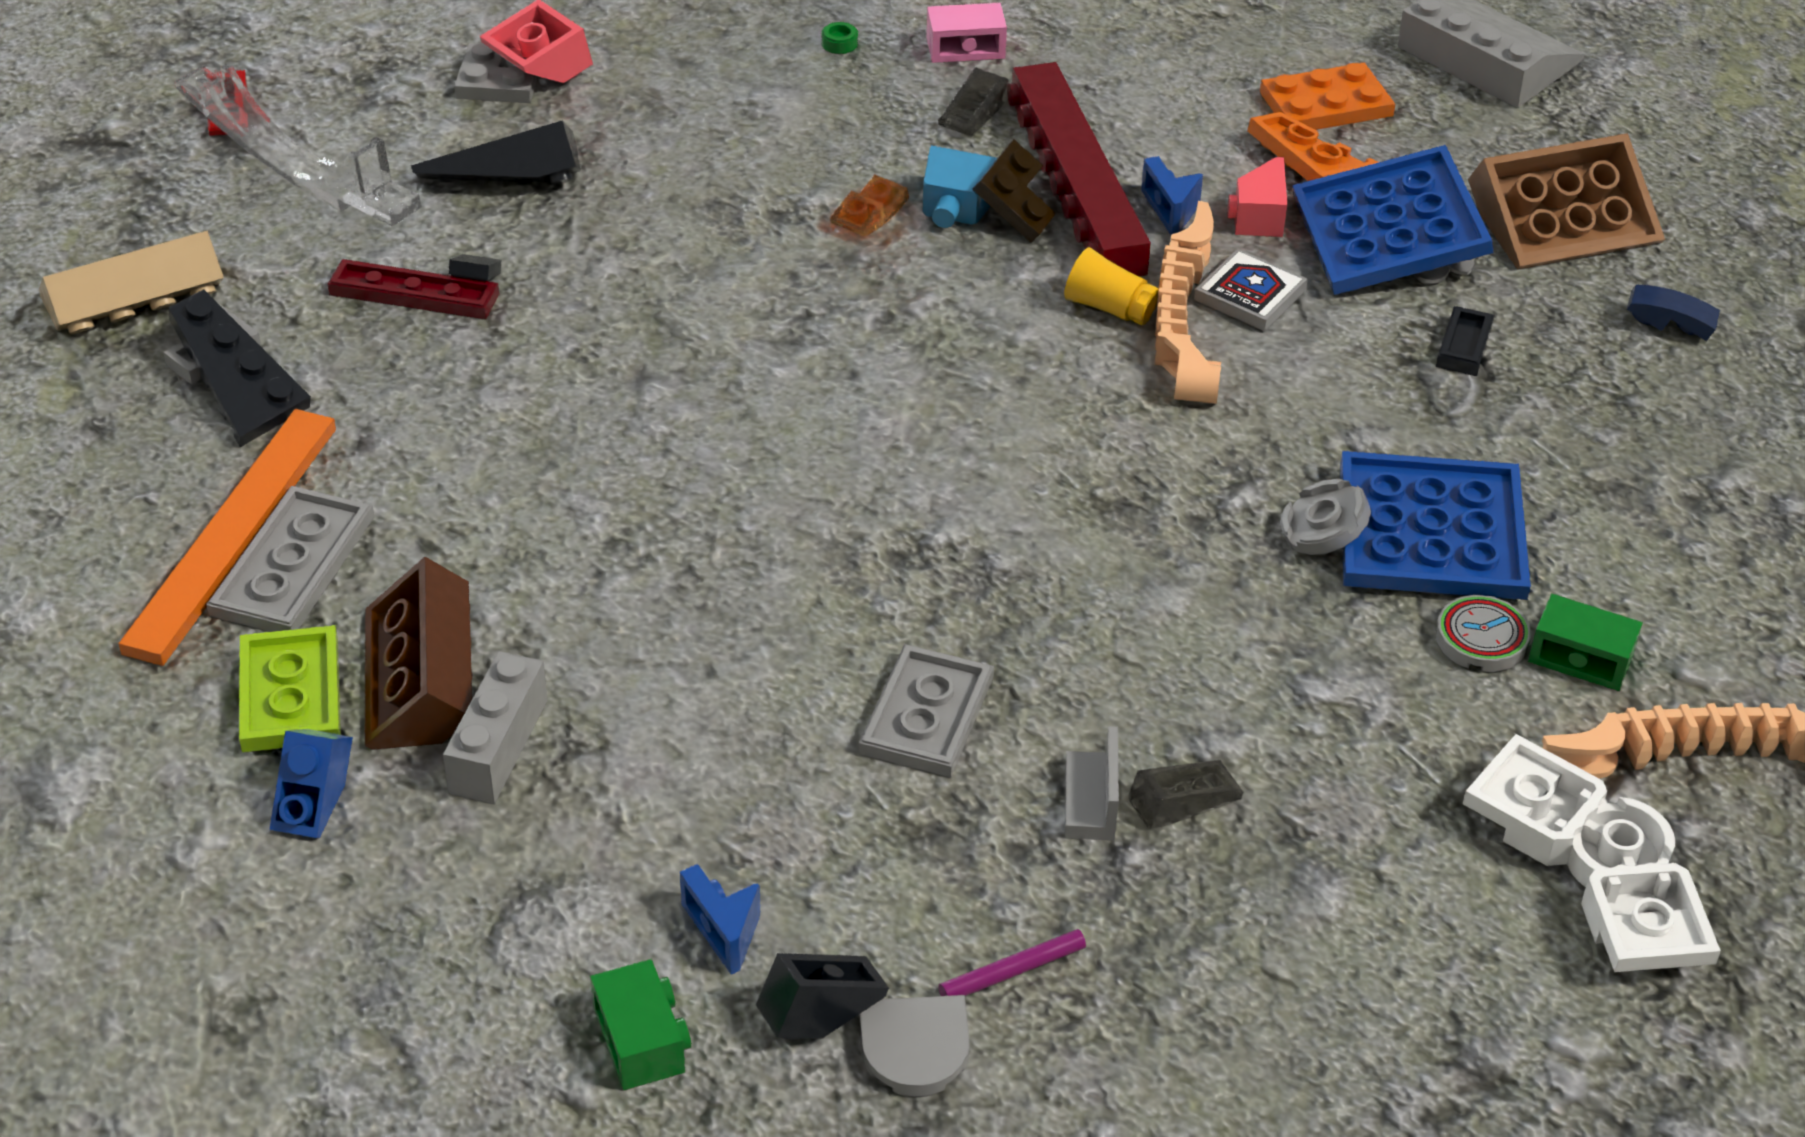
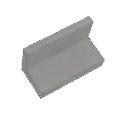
M1108 726L1106 753L1066 751V839L1115 841L1119 803L1118 727Z

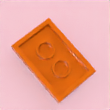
M1365 62L1350 63L1346 66L1328 69H1315L1310 72L1293 75L1285 74L1261 80L1260 94L1274 113L1281 112L1315 130L1394 116L1395 102Z

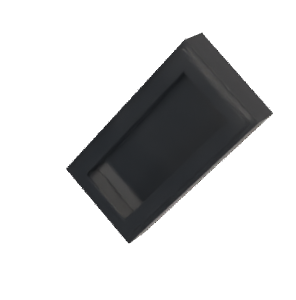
M1454 306L1438 353L1436 367L1477 376L1495 315Z

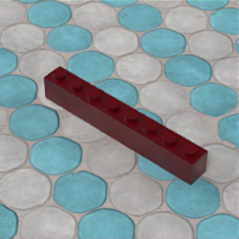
M1057 62L1014 67L1012 70V83L1007 85L1008 103L1011 107L1015 106L1019 125L1021 128H1025L1028 133L1030 148L1037 151L1039 162L1043 165L1041 170L1043 173H1048L1052 192L1055 196L1059 195L1062 201L1064 217L1071 220L1076 241L1078 243L1082 242L1085 249L1091 247L1109 261L1137 276L1148 275L1151 242Z

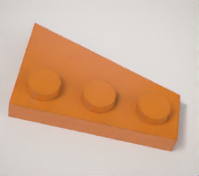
M1281 112L1250 118L1247 132L1260 141L1263 147L1271 150L1278 157H1284L1285 165L1294 169L1307 181L1378 163V161L1372 158H1368L1363 162L1351 156L1352 148L1340 142L1334 145L1318 139L1319 134L1317 130Z

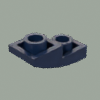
M1636 284L1631 290L1627 310L1642 324L1652 325L1662 331L1669 321L1673 320L1683 332L1689 335H1697L1705 341L1715 332L1720 313L1719 309L1698 298L1676 290L1651 285Z

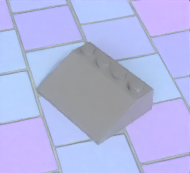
M1417 0L1402 12L1398 48L1516 108H1519L1584 60V53L1476 0Z

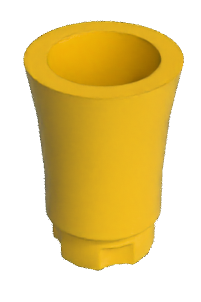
M1088 247L1080 254L1070 271L1064 297L1068 301L1088 305L1125 321L1132 320L1143 326L1149 321L1157 307L1159 288L1148 284L1146 279L1128 272L1103 257L1091 247Z

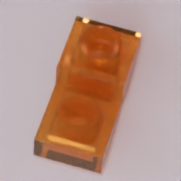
M874 175L860 193L851 191L831 215L830 221L859 235H869L887 223L909 199L908 188Z

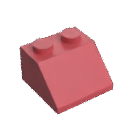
M536 0L480 36L483 44L523 72L565 83L593 65L584 29L541 0Z

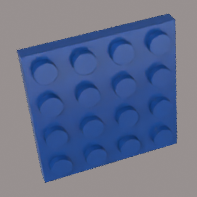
M1446 145L1292 185L1295 202L1334 295L1494 253L1492 238Z
M1342 451L1340 479L1350 481L1351 486L1357 487L1358 485L1364 491L1371 510L1368 524L1361 534L1342 548L1343 586L1468 596L1483 595L1495 598L1528 600L1531 583L1519 464Z

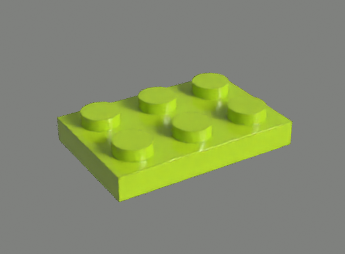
M336 625L240 635L239 741L242 752L283 748L285 731L310 729L341 735Z

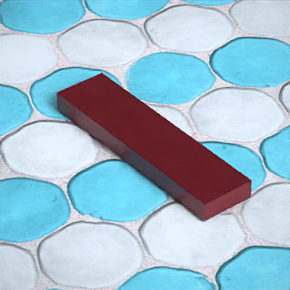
M346 259L341 260L328 282L329 295L485 320L499 296V286L495 282Z

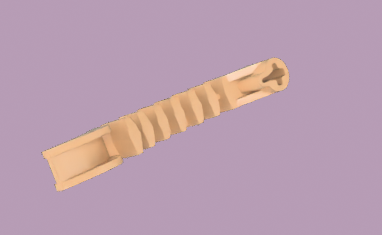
M1202 201L1197 203L1193 223L1185 230L1172 234L1170 245H1166L1164 249L1156 310L1155 365L1164 367L1176 379L1175 400L1217 404L1221 362L1209 361L1204 358L1190 340L1191 335H1188L1189 327L1187 322L1188 296L1192 291L1193 283L1199 284L1204 267L1208 265L1210 260L1213 216L1208 202Z
M1708 703L1702 708H1689L1688 704H1681L1678 709H1663L1661 705L1653 706L1651 710L1636 711L1635 707L1627 708L1625 713H1607L1605 719L1597 727L1587 732L1547 735L1542 738L1543 749L1599 779L1613 774L1618 764L1617 751L1621 747H1624L1635 770L1643 769L1652 757V752L1657 762L1665 761L1674 749V743H1676L1681 756L1686 757L1695 751L1699 742H1702L1707 756L1716 755L1725 742L1730 743L1735 756H1743L1752 742H1755L1760 756L1769 757L1779 742H1781L1789 761L1798 760L1805 763V713L1798 710L1795 703L1787 704L1785 708H1771L1769 703H1761L1759 707H1744L1743 703H1734L1733 707H1716L1715 703Z

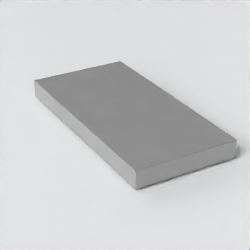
M291 485L206 604L209 617L268 632L299 629L375 517L373 505Z

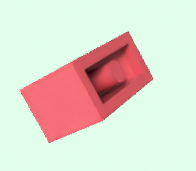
M1275 157L1238 178L1236 195L1229 194L1227 218L1234 219L1235 235L1283 237L1287 211L1284 157Z

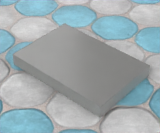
M904 644L859 741V755L951 778L994 678V666Z

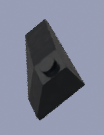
M563 120L411 165L413 174L419 178L520 182L549 181L550 185L569 182L573 180V173L581 171L573 131Z

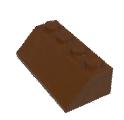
M423 557L365 609V746L372 750L442 744L455 733L472 701L473 673L471 668L472 640L470 637L469 581L427 557Z

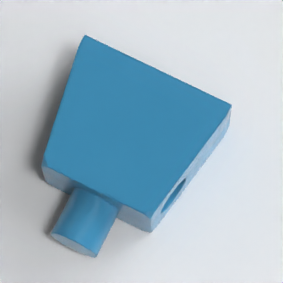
M931 145L923 183V213L926 216L932 217L933 222L942 228H949L954 222L971 225L977 224L991 206L972 189L997 158Z

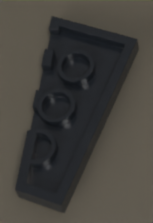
M204 289L169 307V320L190 358L194 359L198 365L200 376L206 387L210 388L218 402V409L224 420L229 421L239 447L246 445L284 423L294 409L304 411L310 408L311 396Z

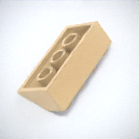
M208 231L44 276L39 287V293L56 330L60 331L68 328L69 334H76L94 328L93 321L109 317L111 322H118L135 316L134 309L150 305L152 311L163 309L176 304L174 297L188 293L192 296L203 289L210 295L216 292L215 286L219 285L224 277Z

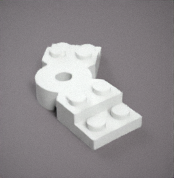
M1515 734L1465 791L1463 805L1505 827L1503 842L1546 866L1567 864L1572 875L1586 887L1581 905L1595 944L1604 943L1614 972L1716 964L1721 951L1689 870L1677 863H1670L1675 847V837L1667 820L1654 808L1635 799L1619 797L1617 803H1607L1605 799L1607 790L1603 780Z

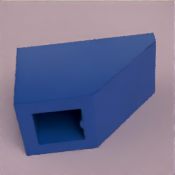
M310 729L285 731L269 830L313 838L321 837L345 787L353 737Z

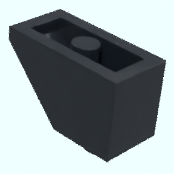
M777 953L756 1006L777 1038L796 1040L798 1038L823 1039L885 998L889 987L867 956Z

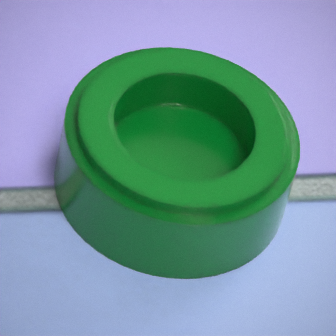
M830 23L821 31V45L826 51L834 54L852 52L858 46V30L849 23Z

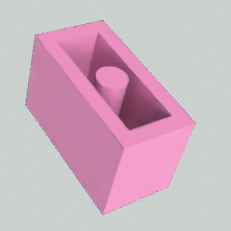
M1001 3L927 7L926 38L932 63L1005 59L1007 26Z

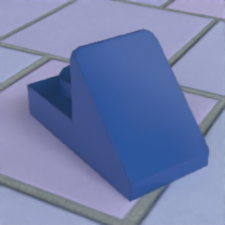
M1159 156L1145 158L1141 191L1170 235L1182 231L1195 213L1197 203L1201 200L1203 175L1198 173L1175 178L1174 173L1166 168Z
M698 864L680 871L681 905L729 973L732 975L740 971L760 918L759 884H753L726 897L720 883L716 879L710 881Z

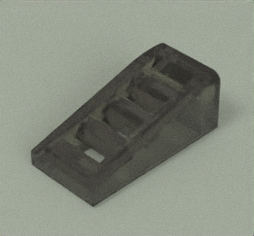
M975 67L938 119V124L972 137L1008 100V78ZM974 101V102H977V103H979V104H981V105L979 106V105L973 104L972 102ZM967 109V110H970V111L975 112V113H974V115H973V114L964 112V110ZM959 117L968 120L969 122L967 123L956 118Z
M1221 760L1138 770L1129 792V801L1145 825L1151 829L1170 825L1238 801L1242 798L1244 792ZM1205 780H1209L1213 787L1210 788Z

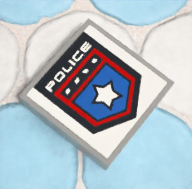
M1236 249L1195 289L1194 300L1255 328L1266 331L1306 291L1308 279L1245 251Z

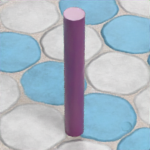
M1079 929L1073 930L940 983L938 985L939 993L941 996L970 995L1086 948L1085 938Z

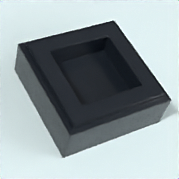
M462 254L450 259L449 274L455 277L488 281L501 274L502 260Z

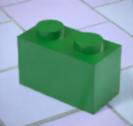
M1551 593L1537 625L1528 662L1620 691L1634 656L1643 622Z
M652 959L591 975L593 1009L623 1091L685 1073L684 1050L691 1049L692 1047L689 1030L683 1017L674 1018L671 1009L675 1008L676 1004L671 983L668 977L659 979Z

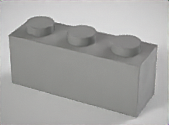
M501 651L497 652L443 753L448 794L495 805L548 701L544 661Z

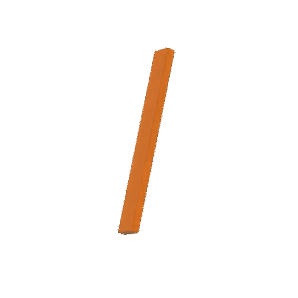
M294 409L118 644L121 655L160 666L165 665L291 485L295 486L336 431L334 418Z

